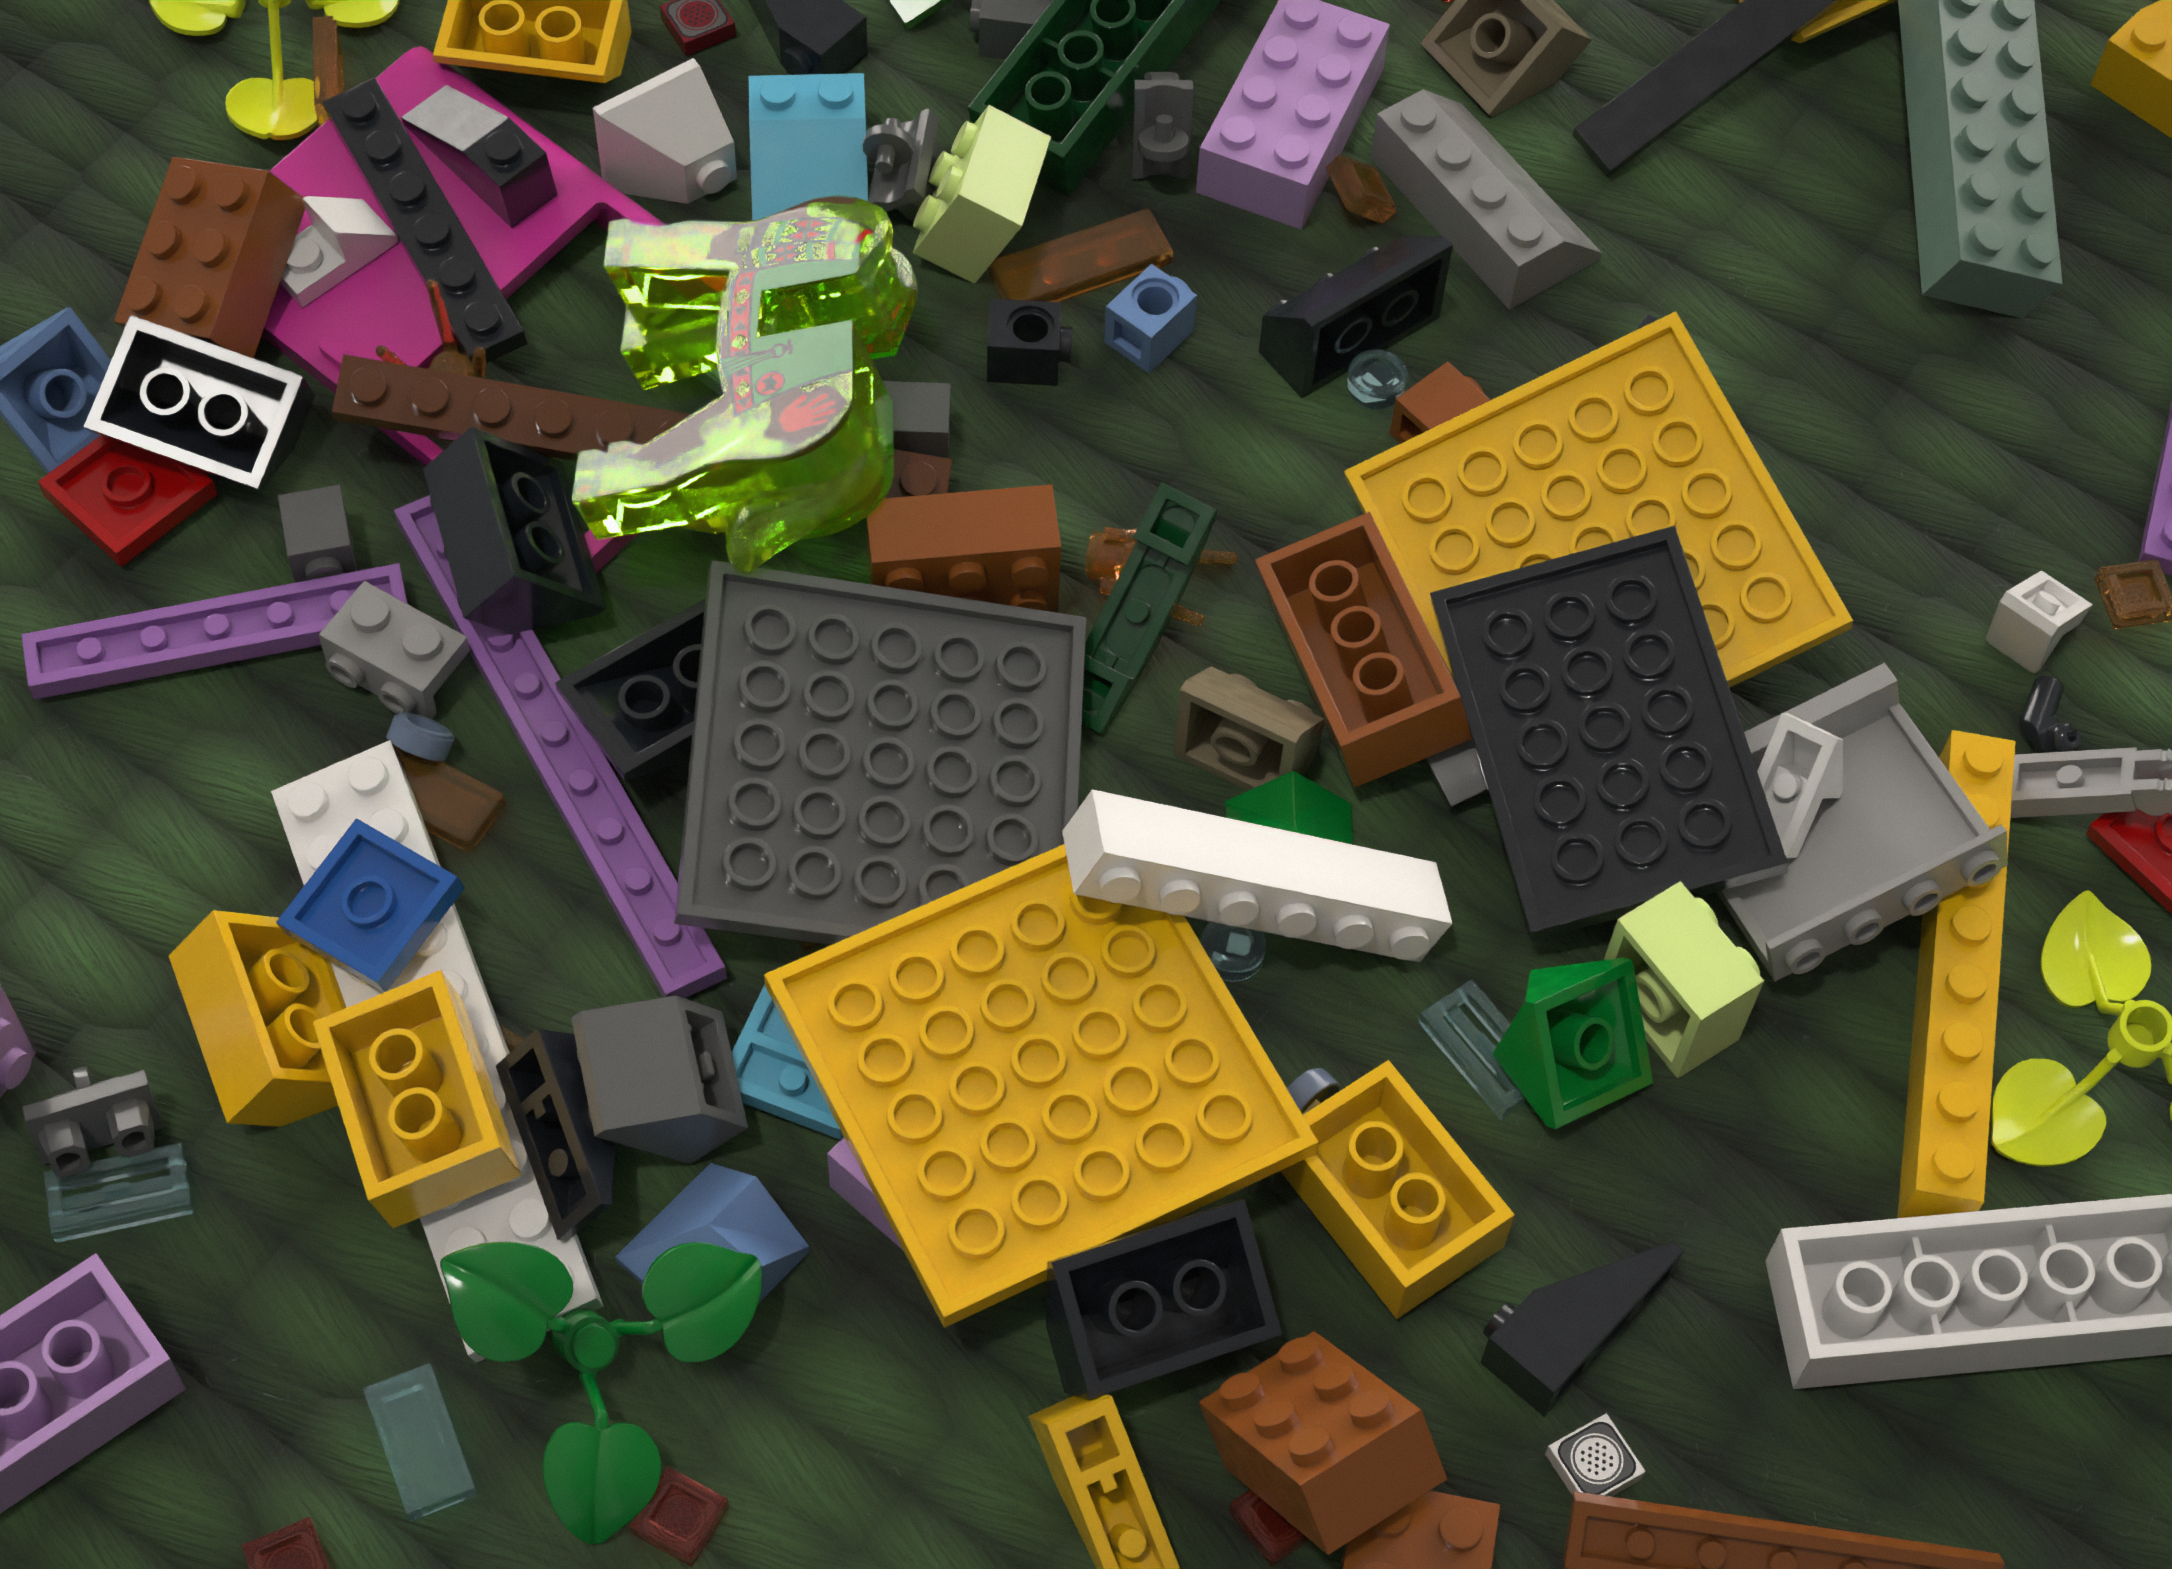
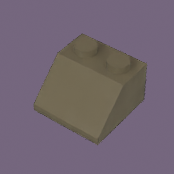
M1455 0L1420 44L1488 115L1495 117L1555 84L1592 39L1554 0Z
M1211 666L1188 678L1180 689L1173 755L1249 791L1290 771H1295L1305 776L1319 752L1325 719L1314 714L1309 707L1298 701H1285L1258 688L1250 679L1242 675H1229Z

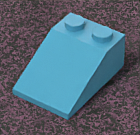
M864 73L749 76L752 223L812 199L849 197L855 198L856 202L853 204L814 202L808 204L807 212L811 217L845 218L860 222L869 227L867 155L863 152L862 146L866 133ZM821 219V220H824V221H827V222H830V223H835L838 219ZM843 220L835 231L832 241L854 242L857 236L867 228L857 223ZM783 221L774 222L768 226L763 236L762 246L773 244L775 234ZM833 224L815 228L814 230L829 233ZM759 225L752 226L753 233ZM786 225L782 237L797 232L798 228ZM828 234L812 240H826ZM867 235L860 244L868 246L869 249L861 246L859 254L870 253V238ZM781 238V243L792 242V240ZM814 242L813 255L827 254L828 242ZM835 242L834 254H852L856 244ZM807 244L793 251H806ZM775 245L767 246L765 253L774 249ZM758 248L753 249L754 256H758ZM766 254V256H776V254Z

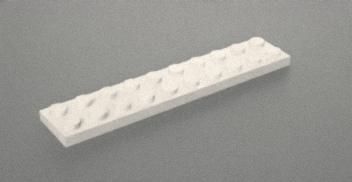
M391 740L271 791L304 885L356 818L440 866L399 753L391 743ZM453 903L389 990L442 970L464 1001L522 1176L420 1217L448 1300V1290L440 1267V1261L444 1256L481 1243L519 1242L535 1245L549 1251L565 1265L573 1280L574 1290L572 1298L567 1306L555 1317H562L578 1309H592L595 1311L604 1306L579 1238L575 1234L568 1241L557 1240L495 1065L510 1052L455 904ZM330 961L346 1008L384 993ZM463 1340L468 1356L475 1363L486 1359L473 1351Z

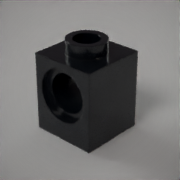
M990 298L987 382L1058 386L1059 362L1071 363L1072 327L1061 326L1062 302Z

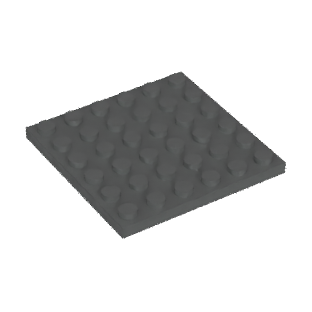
M712 560L707 580L674 924L833 945L1063 845L1062 831L1078 810L1086 617Z

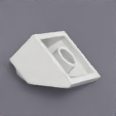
M694 58L593 107L602 178L622 193L689 204L707 194H713L722 190L728 183L737 179L734 140L701 67Z

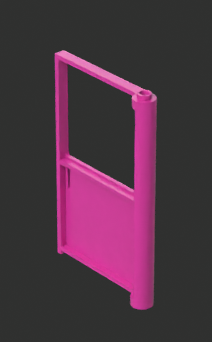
M421 46L410 49L376 78L402 124L401 117L447 84L509 117L547 153L558 195L511 228L404 126L505 300L586 226L594 221L728 321L730 300H727L730 293L732 280L736 277L734 274L715 260H703L708 255L449 64L434 63L433 53L430 50ZM329 119L270 170L272 174L302 197L363 199L393 231ZM306 209L297 234L312 225ZM400 241L303 308L279 283L261 337L334 394L336 393L343 354L431 369L458 344ZM743 288L733 299L742 305L750 297V294ZM762 295L760 298L758 325L777 319L784 313V311ZM784 314L781 317V333L791 331L795 320L788 314ZM825 379L802 386V391L817 388ZM744 382L735 392L744 397L750 390V385ZM771 400L735 418L731 401L728 409L714 418L752 425L771 406ZM378 428L425 466L444 451L424 435ZM647 474L584 534L595 573L606 565L692 481L678 479L673 476Z

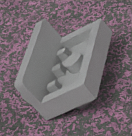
M363 581L319 634L326 660V668L336 680L345 686L356 688L359 685L374 693L388 709L396 714L409 712L429 719H433L437 714L433 698L434 694L470 651L467 636L366 581Z

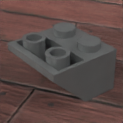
M670 996L580 1011L571 1017L577 1045V1058L581 1065L589 1105V1118L592 1122L595 1137L692 1164L748 1128L722 1011L679 996Z

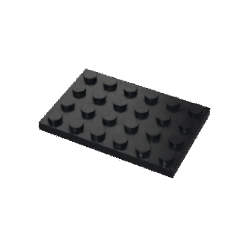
M1675 526L1430 593L1432 607L1455 684L1463 702L1472 741L1532 941L1621 918L1680 881L1695 898L1788 873V862Z

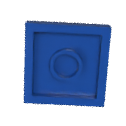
M356 818L276 923L288 936L380 991L387 992L465 887L456 875Z

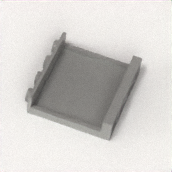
M1883 663L1784 712L1843 739V792L1840 798L1822 799L1798 857L1786 858L1788 873L1716 893L1775 982L1791 973L1802 974L1814 969L1823 961L1825 956L1849 944L1860 945L1872 940L1884 927L1910 914L1917 916L1932 910L1940 903L1942 898L1968 885L1979 886L1990 881L2002 868L2008 866L2007 831L2002 824L1990 830L1900 705L1898 680L1887 665ZM1781 714L1744 732L1757 770Z

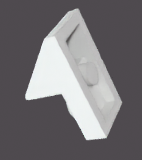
M306 196L302 199L312 225L296 235L280 284L302 308L399 243L397 235L363 199Z
M2040 571L2006 591L1998 604L1986 635V641L2028 671L2036 673L2041 669L2061 637L2082 622L2093 604L2045 572Z
M1782 713L1757 772L1786 858H1797L1822 799L1840 798L1843 792V739L1789 713Z

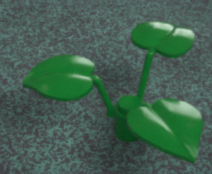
M519 1242L481 1243L452 1252L444 1256L440 1261L454 1323L462 1339L478 1355L497 1362L517 1361L526 1358L540 1348L548 1328L552 1331V1342L557 1353L575 1369L579 1370V1380L584 1385L594 1414V1426L582 1422H569L555 1430L547 1443L543 1455V1484L554 1512L562 1524L574 1536L589 1545L604 1542L636 1517L652 1499L660 1480L661 1459L657 1446L649 1434L641 1427L630 1422H618L608 1426V1413L596 1382V1372L604 1370L615 1360L619 1351V1337L623 1335H652L662 1330L663 1342L668 1353L681 1362H702L723 1354L739 1340L755 1314L762 1283L760 1261L753 1254L734 1251L707 1242L683 1243L666 1250L651 1263L643 1281V1303L651 1315L655 1317L645 1322L624 1321L620 1318L609 1322L592 1309H578L562 1317H555L567 1306L572 1298L574 1290L573 1280L565 1265L556 1256L535 1245Z

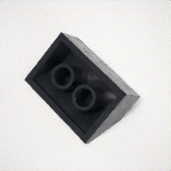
M1401 236L1383 247L1375 246L1369 249L1357 262L1342 271L1328 273L1322 276L1309 290L1291 300L1284 299L1274 304L1263 315L1259 353L1301 399L1440 317L1453 244L1447 237Z
M130 315L84 428L260 492L293 452L314 401L315 394L301 375Z
M471 426L423 468L430 493L431 506L435 512L444 544V554L448 560L458 595L457 601L465 619L512 634L597 616L606 609L561 461Z
M1238 1199L1047 1261L1046 1328L1064 1393L1091 1400L1282 1335L1245 1199Z

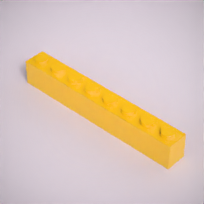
M1952 730L1939 759L1990 830L2001 824L2007 831L2008 859L2016 741ZM2007 866L2002 868L1990 881L1979 886L1968 885L1942 898L1936 907L1922 914L1897 1218L1979 1211L1984 1203Z

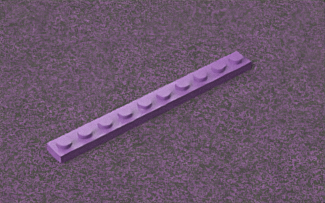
M430 495L395 509L394 513L398 527L454 627L459 633L468 637L469 653L662 998L670 996L687 998L727 979L725 965L704 928L674 924L678 883L602 750L556 690L555 682L561 679L534 631L531 629L510 634L465 619L457 601L458 595L448 560L444 554V544L435 512L431 506Z

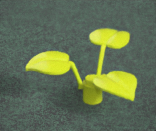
M247 0L148 1L156 17L170 30L184 35L205 36L222 30L226 24L227 17H241ZM257 0L260 5L268 8L272 80L267 78H250L236 84L229 90L226 96L227 116L235 127L261 139L272 138L274 140L294 139L308 133L318 124L324 110L323 96L316 83L310 79L291 78L283 80L279 9L286 7L290 4L291 0ZM305 0V2L313 10L324 8L326 19L335 25L363 28L378 25L389 19L396 11L400 0Z
M2089 890L2082 892L2062 910L2049 929L2041 951L2040 972L2049 993L2063 1006L2082 1008L2096 1002L2100 1013L2119 1017L2108 1033L2110 1052L2077 1085L2068 1068L2050 1059H2028L2019 1062L2011 1067L1997 1084L1991 1107V1144L2002 1156L2028 1166L2052 1167L2071 1163L2085 1156L2096 1146L2106 1127V1115L2101 1106L2085 1094L2119 1062L2129 1067L2140 1068L2150 1065L2158 1057L2162 1058L2167 1080L2172 1085V1043H2170L2172 1040V1016L2167 1009L2156 1002L2149 1000L2135 1002L2132 1000L2144 989L2150 977V954L2137 932L2124 920L2107 909ZM2171 1101V1103H2170V1108H2169L2171 1121H2172V1101Z

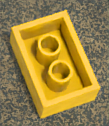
M442 970L313 1021L367 1199L393 1229L522 1176L464 1001Z
M1389 1060L1303 1114L1319 1142L1317 1153L1280 1172L1396 1319L1504 1248L1515 1214Z

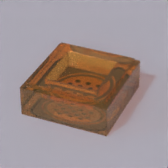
M1338 155L1325 167L1347 211L1382 224L1396 212V206L1377 168L1342 155Z
M2158 559L2099 568L2094 580L2113 629L2172 621V594Z

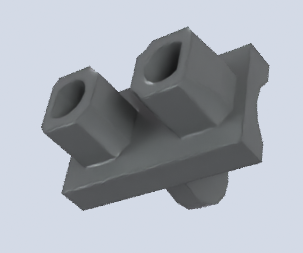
M1148 72L1144 74V80H1134L1132 179H1143L1150 175L1158 174L1170 175L1179 179H1189L1193 108L1192 80H1179V75L1175 72Z
M930 108L922 110L917 118L909 122L901 123L898 119L887 118L884 124L869 128L864 135L863 152L870 160L876 163L867 205L877 215L897 209L907 220L913 221L924 199L928 195H933L934 190L927 184V180L936 160L943 151L947 152V150L936 140L940 118Z
M79 1067L73 1069L77 1089L22 1107L25 1122L42 1165L49 1163L55 1176L58 1178L84 1172L86 1167L91 1164L88 1151L114 1143L118 1155H124L128 1158L152 1151L154 1148V1131L163 1128L160 1112L155 1103L145 1070L93 1083L88 1067Z

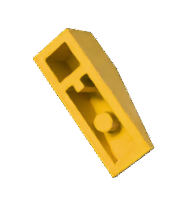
M1105 1394L1089 1400L1074 1395L1029 1415L1028 1417L1053 1480L1096 1569H1180L1112 1396Z

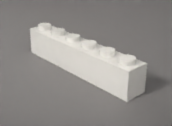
M1093 789L1062 831L1073 893L1076 895L1420 962L1453 924L1436 862Z

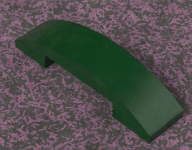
M1163 482L1160 483L1133 536L1137 542L1085 642L1082 724L1103 735L1124 705L1167 629L1198 564L1218 513L1217 509Z

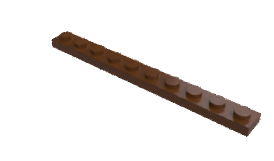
M343 354L332 408L333 420L453 441L458 439L472 426L548 457L646 474L673 476L682 480L740 489L768 474L774 473L773 461L768 463L764 450V442L771 441V439L762 437L768 427L712 418L706 421L699 431L700 436L707 444L692 449L664 465L656 467L657 462L634 460L627 458L625 455L637 453L695 415ZM894 449V457L855 467L854 470L866 474L870 479L872 485L870 500L944 494L948 492L952 459ZM785 465L778 476L787 482L793 474V469ZM814 484L787 498L810 501L815 490ZM776 490L769 493L770 495L777 496ZM844 502L832 504L834 506L865 511V504L855 505Z

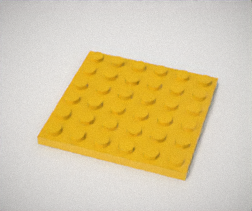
M1676 311L1344 471L1345 480L1363 514L1371 513L1453 679L1452 670L1432 607L1431 592L1671 526L1676 528L1729 688L1852 628L1853 619Z
M1065 844L764 974L765 987L944 1328L1046 1281L1047 1261L1174 1221L1317 1153L1318 1140L1185 916L1074 894Z

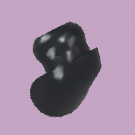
M2044 675L2038 676L2033 682L2019 719L2020 728L2037 753L2077 751L2081 743L2079 731L2073 730L2068 733L2072 724L2064 721L2059 722L2055 717L2064 686L2056 678Z

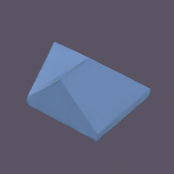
M71 307L61 310L0 346V416L47 474L100 436V434L86 430L84 425L111 362L109 356Z
M710 1163L615 1256V1259L621 1267L643 1285L651 1263L661 1253L683 1243L707 1242L734 1251L755 1255L761 1264L762 1283L759 1304L810 1252V1248L756 1176Z

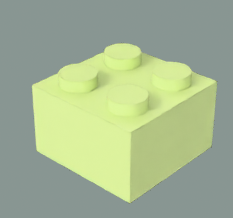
M988 105L975 124L965 121L952 145V154L943 151L930 173L928 182L934 185L935 189L932 196L928 195L924 199L914 219L913 227L919 229L920 233L913 253L975 284L1022 227L1051 136L991 105Z
M1681 881L1619 918L1604 960L1616 958L1633 959L1646 1041L1677 1078L1740 1039L1764 983L1753 957L1745 949L1736 947L1718 926L1716 915L1711 907L1703 899L1694 898Z

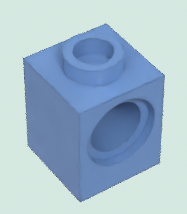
M1151 264L1106 306L1104 343L1147 373H1150L1194 331L1197 295L1191 291L1184 281L1167 275Z

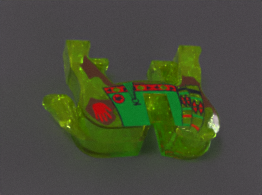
M831 195L814 198L765 218L749 222L686 221L654 226L636 223L627 218L609 221L603 266L626 304L621 352L642 389H650L718 369L724 393L642 446L629 441L609 443L608 453L598 449L578 452L572 501L596 540L668 527H680L708 533L726 532L728 561L737 572L750 574L765 561L798 540L827 536L847 529L867 517L878 507L887 495L894 475L893 401L872 360L897 354L917 301L918 292L916 276L908 259L900 251L891 247L893 228L886 212L881 207L857 197Z

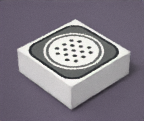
M1607 1413L1548 1446L1545 1453L1572 1496L1573 1491L1613 1497L1641 1481L1646 1472Z

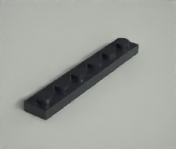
M372 78L322 101L330 122L394 233L397 235L398 240L473 370L527 345L524 330L376 78Z

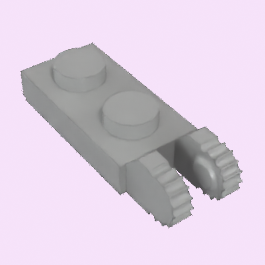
M2137 747L2017 754L2014 757L2010 818L2136 811V808L2151 816L2164 815V813L2172 815V750L2170 749L2167 751L2162 749L2137 751Z

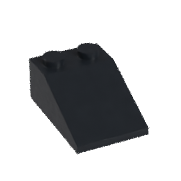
M706 598L555 682L556 690L624 781L690 763Z

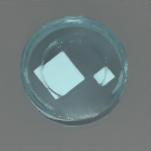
M1384 350L1364 351L1358 354L1350 363L1346 383L1347 391L1356 403L1365 408L1374 410L1390 408L1395 405V399L1405 392L1408 376L1406 366L1399 357L1391 352Z
M1211 921L1203 931L1201 945L1222 980L1236 982L1246 980L1259 971L1265 957L1266 937L1263 931L1229 926Z

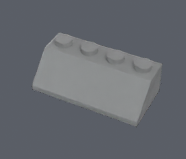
M1423 89L1377 113L1371 160L1442 237L1449 239L1453 244V249L1509 310L1600 260L1602 252L1462 103Z

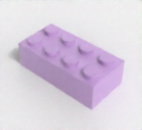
M1278 0L1200 146L1196 193L1302 230L1383 71L1390 24L1320 0Z
M96 1253L0 1315V1514L186 1390L171 1359Z

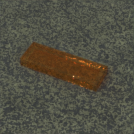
M1147 208L995 259L990 265V276L1003 299L1058 302L1141 274L1151 264L1157 268L1172 263L1173 249L1150 209Z

